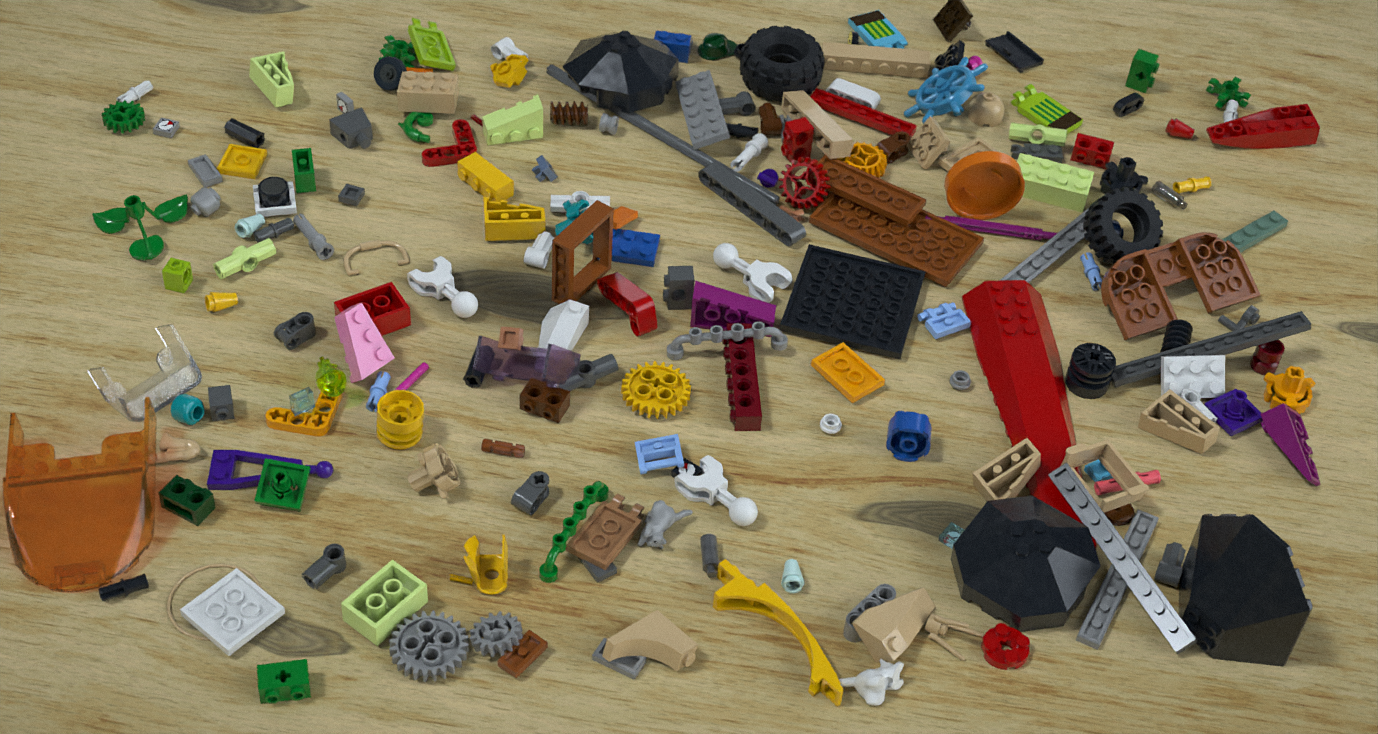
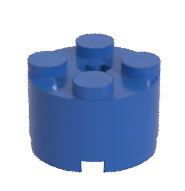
M897 411L888 424L886 447L888 451L890 450L894 454L893 456L896 459L914 462L923 455L925 457L929 453L932 432L929 417L916 412Z

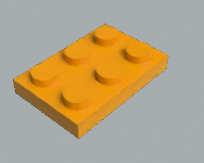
M844 342L811 361V366L852 403L884 386L885 379Z

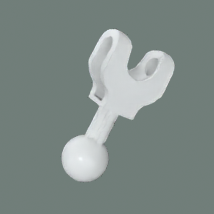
M722 243L714 250L713 259L717 266L723 269L734 267L744 274L743 283L748 286L749 294L754 299L770 303L774 296L771 286L784 289L792 283L791 273L778 263H763L756 260L750 265L739 258L738 250L729 243Z
M439 256L433 259L434 271L422 272L414 269L407 273L408 283L417 294L426 297L432 296L438 300L446 296L452 301L451 307L457 316L468 318L477 311V298L470 292H459L455 289L454 277L451 274V263L444 257Z
M709 455L700 459L702 475L693 476L687 472H681L674 478L676 489L688 500L707 502L711 506L720 501L729 508L730 519L736 525L748 526L757 518L758 509L755 502L746 497L736 498L727 491L728 480L723 477L722 464Z

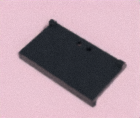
M1009 31L1005 35L985 41L987 47L993 48L1014 65L1020 73L1025 69L1043 64L1044 59Z

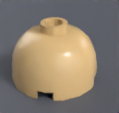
M991 92L976 94L970 100L968 106V119L982 127L983 124H990L989 127L999 125L1004 115L1002 99Z

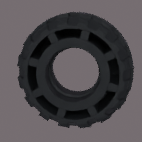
M791 26L762 28L756 34L753 33L745 42L744 47H742L740 75H742L745 86L752 90L753 94L763 97L768 101H780L782 103L783 92L804 90L808 95H811L816 87L819 86L823 75L824 53L815 38L810 34H806L801 29H794Z

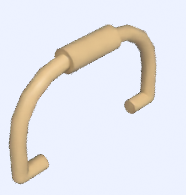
M380 239L360 243L346 252L343 258L348 276L359 274V269L351 270L349 266L350 256L359 250L365 251L389 245L399 249L402 253L403 260L397 261L398 266L408 264L410 260L403 246L397 242L389 240L380 241Z

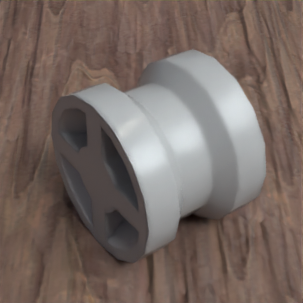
M603 113L599 123V131H608L610 134L615 135L619 124V117H610L608 114Z

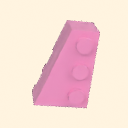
M362 303L353 305L334 317L340 342L344 346L345 361L350 369L351 376L349 377L351 383L363 380L394 359L392 352Z

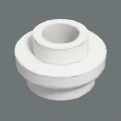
M826 414L820 421V428L825 433L835 434L841 430L842 423L835 414Z

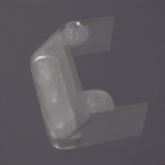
M173 324L155 328L166 346L158 352L156 362L161 371L127 392L122 384L113 382L104 367L91 368L87 371L105 401L131 422L144 421L173 402L177 396L187 393L201 382V371Z

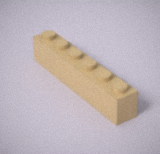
M823 42L822 51L824 53L823 70L928 79L930 51Z
M804 90L783 92L781 109L792 120L803 117L808 119L814 127L813 142L829 159L851 156V150L854 145L853 139Z

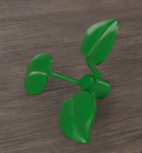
M186 194L163 202L152 211L145 202H141L139 196L132 195L124 200L125 208H113L104 212L93 213L92 215L96 226L102 232L108 234L123 230L125 223L129 222L130 217L137 220L144 239L134 241L129 248V252L134 259L146 261L156 258L161 254L164 242L158 235L147 238L141 222L145 210L157 220L163 219L166 223L181 220L188 211V196Z

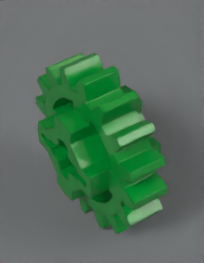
M126 100L123 102L116 101V105L109 104V108H104V113H102L104 126H107V130L113 129V133L121 131V134L124 131L131 133L133 128L139 129L138 125L143 126V121L146 120L144 108L139 103L134 104V101L127 103Z

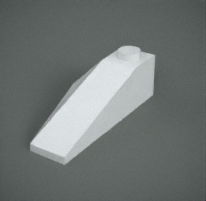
M568 300L549 310L542 321L535 372L552 378L556 377L589 324L588 305Z

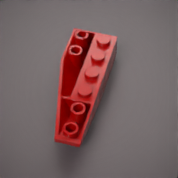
M1299 104L1263 110L1208 127L1206 131L1212 143L1239 148L1273 149L1316 144L1320 126L1308 104Z

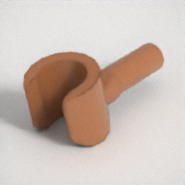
M783 205L780 206V209L798 222L804 220L801 217L804 214L802 209L793 211Z

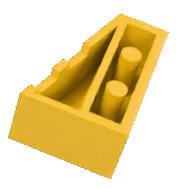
M483 196L485 241L536 240L537 236L545 231L546 221L545 209L543 207L522 203L519 206L511 205L506 200H501V202L490 201L489 197Z

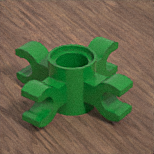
M392 35L384 36L388 43L383 44L384 48L380 50L383 57H380L378 60L384 57H395L401 60L406 67L414 68L411 62L416 61L414 56L417 55L412 42L408 44L403 40H395Z
M1235 76L1232 81H1224L1223 84L1215 78L1209 80L1208 83L1214 87L1209 85L1206 91L1219 94L1215 107L1222 109L1229 100L1237 101L1238 105L1243 108L1248 105L1249 102L1244 101V99L1248 100L1251 94L1238 91L1240 87L1238 85L1242 79Z

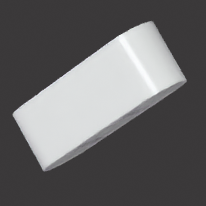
M840 78L835 79L826 89V92L875 109L881 101L877 92Z

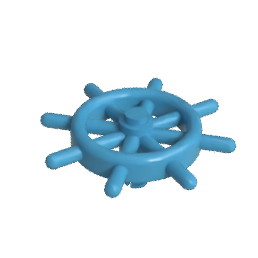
M963 57L958 65L950 66L940 71L937 68H933V75L919 89L908 91L910 97H916L917 104L904 112V116L910 117L921 110L925 114L922 119L924 124L929 116H938L950 111L953 112L954 116L961 115L960 111L964 112V108L961 105L972 93L984 90L983 84H976L975 77L986 71L988 65L983 63L970 70L966 67L969 59Z

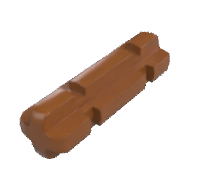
M486 438L482 441L481 449L483 452L491 453V451H494L493 453L507 456L514 454V457L523 458L525 454V446L521 444L514 446L510 442L498 440L493 442L492 439Z

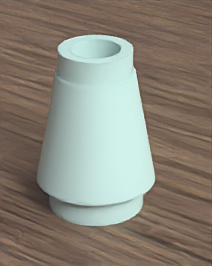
M261 214L239 219L235 224V231L241 238H249L265 224V219Z
M789 559L784 564L781 585L788 593H798L804 586V579L798 562L794 559Z

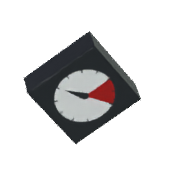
M686 458L683 459L684 467L678 468L676 466L671 471L673 478L681 472H687L693 476H700L702 474V468Z

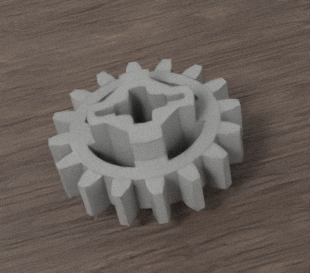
M501 611L498 612L497 616L489 613V618L481 617V623H474V629L470 630L472 647L475 648L476 652L481 651L482 656L490 653L491 657H494L498 652L502 656L505 650L513 651V645L519 646L518 639H523L521 622H518L517 616L511 617L509 612L505 616H502Z

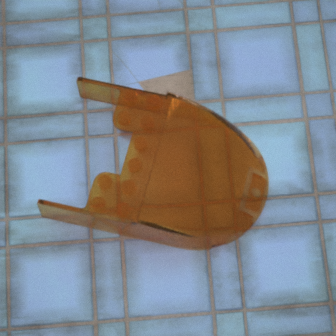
M145 397L144 429L142 431L110 435L102 442L101 454L55 459V449L49 443L24 445V432L16 412L10 414L6 475L3 478L4 511L13 560L24 577L32 583L49 587L50 590L58 592L92 590L111 583V579L121 573L126 574L139 562V557L144 550H148L155 528L157 419L150 397Z

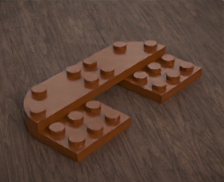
M1201 232L1179 238L1175 242L1150 250L1144 249L1125 255L1114 263L1103 277L1101 294L1104 306H1110L1124 340L1126 341L1166 328L1170 321L1178 319L1164 290L1165 287L1193 279L1208 314L1259 297L1261 294L1242 254L1229 240L1225 242L1218 238L1217 234Z

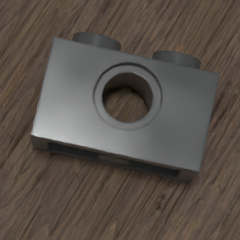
M668 266V274L664 275V287H667V289H663V302H667L668 310L692 309L695 282L693 266Z

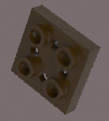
M948 0L933 18V21L944 38L952 42L962 29L968 30V27L971 26L970 19L973 15L963 0Z

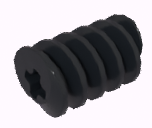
M1182 319L1170 321L1166 327L1160 353L1188 345L1192 337L1193 326Z

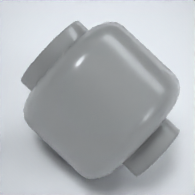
M203 187L191 197L192 206L190 208L197 216L201 214L209 217L220 207L221 198L214 189Z

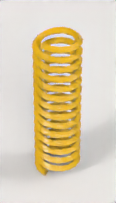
M450 574V580L469 585L473 583L472 578Z

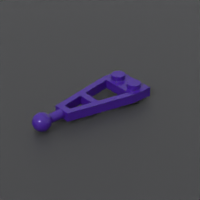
M213 450L207 488L209 490H234L258 486L261 475L233 479L236 461L262 465L265 458L303 465V462L300 459L241 450ZM320 461L317 465H305L310 466V474H317L318 477L323 479L329 478L334 470L333 465L328 461Z

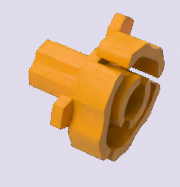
M1290 366L1286 369L1285 374L1274 375L1268 372L1264 376L1263 380L1267 382L1264 391V401L1270 402L1271 400L1269 406L1271 409L1284 403L1301 414L1305 412L1306 407H1309L1313 398L1311 388L1316 383L1312 378H1305L1302 368ZM1274 389L1275 396L1272 397V390Z

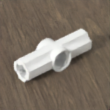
M576 191L572 195H551L550 212H566L563 203L568 200L571 204L582 199L587 200L589 206L579 210L580 212L589 208L596 200L610 206V196H589L584 191Z

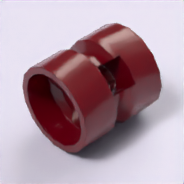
M1278 339L1257 345L1250 361L1251 368L1261 375H1266L1268 372L1274 374L1284 353V344Z

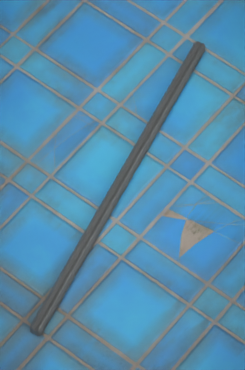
M553 64L547 67L548 75L581 93L579 86L569 79L567 72ZM590 89V92L587 94L581 93L597 103V90ZM612 105L611 112L703 166L707 167L717 162L773 204L777 205L780 202L778 195L699 149L694 150L692 145L635 112H621V107Z

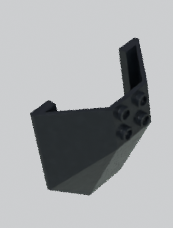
M1236 514L1202 515L1182 565L1183 569L1179 579V616L1196 638V644L1212 659L1283 667L1286 665L1306 624L1313 605L1310 599L1305 598L1302 590L1305 584L1299 568H1294L1290 558L1293 552L1290 545L1253 514H1245L1244 516H1236Z

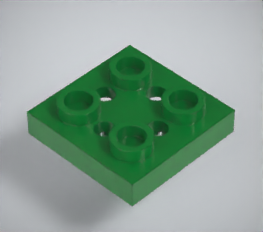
M265 458L254 500L255 504L301 512L311 471L310 466Z

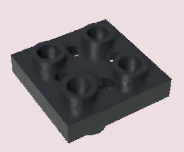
M959 40L955 44H951L945 53L936 57L934 68L940 71L944 68L958 65L964 57L965 43Z

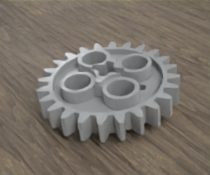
M432 610L430 616H427L425 611H422L421 617L412 614L413 620L410 621L404 618V625L397 624V631H392V639L389 640V651L392 663L397 664L398 671L404 670L405 677L413 673L415 681L419 676H423L424 682L430 676L435 682L437 675H441L442 678L446 679L447 671L455 674V667L461 668L462 661L467 659L466 653L469 652V642L466 629L461 628L460 621L453 623L452 615L445 619L444 612L439 616H435V611Z

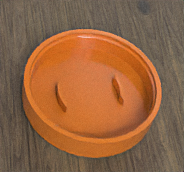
M982 151L968 155L955 163L946 175L944 188L947 202L956 214L968 219L988 220L1009 212L1019 203L1024 194L1025 182L1019 164L1011 156L996 151Z

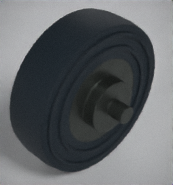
M395 57L380 59L374 67L375 82L384 90H397L402 72H407L406 66Z

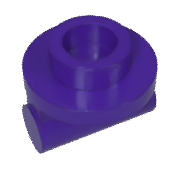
M765 169L759 173L757 179L760 180L764 187L772 188L777 185L779 176L775 170Z

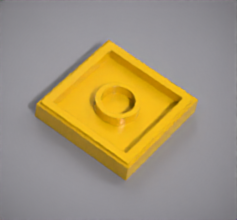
M229 144L217 170L223 175L255 180L267 157V150Z

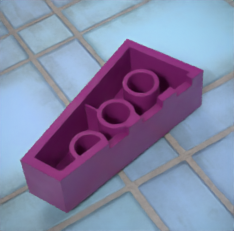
M695 280L690 327L710 330L712 326L718 325L723 328V331H726L727 323H752L753 325L755 322H762L765 327H774L776 305Z

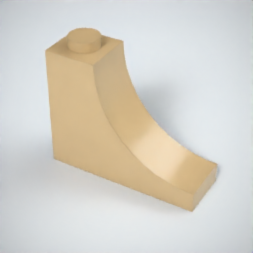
M656 610L608 638L602 656L608 662L626 656H643L658 660L678 671L684 666H690L694 662L698 644Z

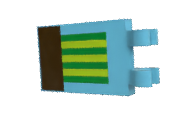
M879 10L848 19V24L855 32L859 33V36L868 46L905 49L904 46L908 45V42L905 40L906 38Z

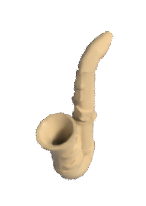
M166 432L163 434L159 445L160 451L164 452L143 454L140 457L132 458L126 466L125 475L133 472L138 465L194 459L200 453V445L194 440L175 438Z

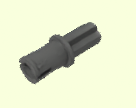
M286 218L275 224L269 223L268 227L255 231L253 234L257 243L268 238H278L280 234L293 229L294 223L291 218Z

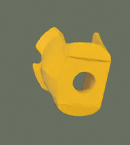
M502 534V554L492 555L480 554L477 537L475 535L470 537L464 544L468 557L463 556L476 588L484 594L502 593L507 588L508 546L505 534ZM489 571H496L499 574L493 580L485 577Z

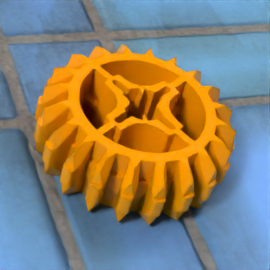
M856 141L851 150L850 157L836 158L878 178L883 177L887 168L886 155L883 154V150H879L878 146L873 147L872 143L865 144V142L859 143Z

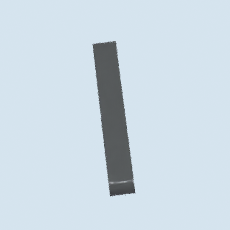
M714 162L698 172L701 183L784 245L790 247L806 236V230L801 223L719 163Z

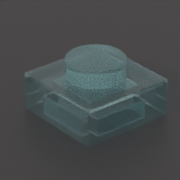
M309 387L289 396L291 411L295 416L315 407L313 391Z

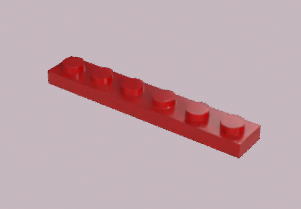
M818 88L810 96L822 109L884 133L894 135L896 132L903 131L908 133L911 139L917 129L915 124Z

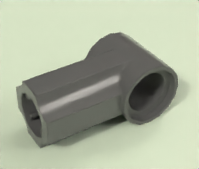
M746 91L738 93L735 97L719 99L723 115L741 113L744 116L753 114L756 109L751 95Z
M1173 542L1166 545L1154 580L1177 587L1186 551L1182 544Z
M329 544L325 547L323 556L302 573V578L312 589H318L333 574H339L346 569L347 563L344 548L339 544Z

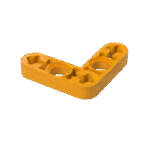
M335 383L323 386L312 413L280 407L270 408L265 415L267 426L281 431L316 437L324 436L328 433L341 402V387ZM323 407H329L331 409L328 412L320 411V409ZM296 419H300L303 421L301 424L298 425L291 423Z

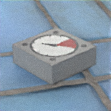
M343 92L336 94L337 109L345 114L354 110L352 99Z
M161 117L153 128V134L172 138L180 127L179 121Z

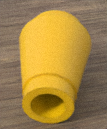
M210 292L208 295H205L207 311H213V313L238 304L235 292Z

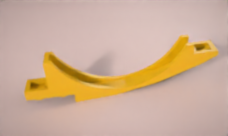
M726 559L718 564L717 578L724 586L714 593L713 608L717 611H749L766 616L783 625L801 643L808 657L811 672L808 692L812 696L821 692L838 707L841 704L844 691L839 679L818 642L794 611L765 582L757 587L754 581L744 576L737 566L732 565Z

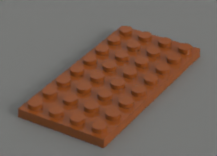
M831 193L809 217V223L900 266L925 271V278L944 287L951 283L984 241V237L923 209L908 226H905L835 193Z

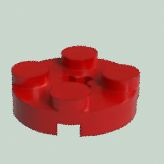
M999 623L985 633L981 643V650L984 652L985 660L993 667L1001 670H1007L1008 667H1015L1017 669L1027 661L1030 651V640L1019 630L1009 627L1004 623ZM1002 645H1007L1010 649L1004 651L1001 648Z

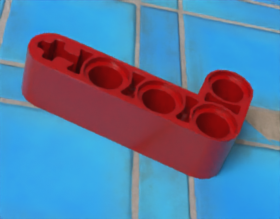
M618 272L597 280L601 294L629 314L630 326L635 336L639 337L657 329L655 304L649 294Z

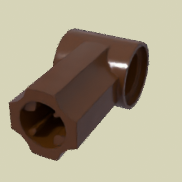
M764 103L759 107L761 134L781 135L782 122L781 118L777 117L775 106L771 105V103Z

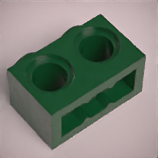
M178 475L158 492L162 508L196 526H199L216 508L214 495L209 489L201 488L191 480L184 479Z

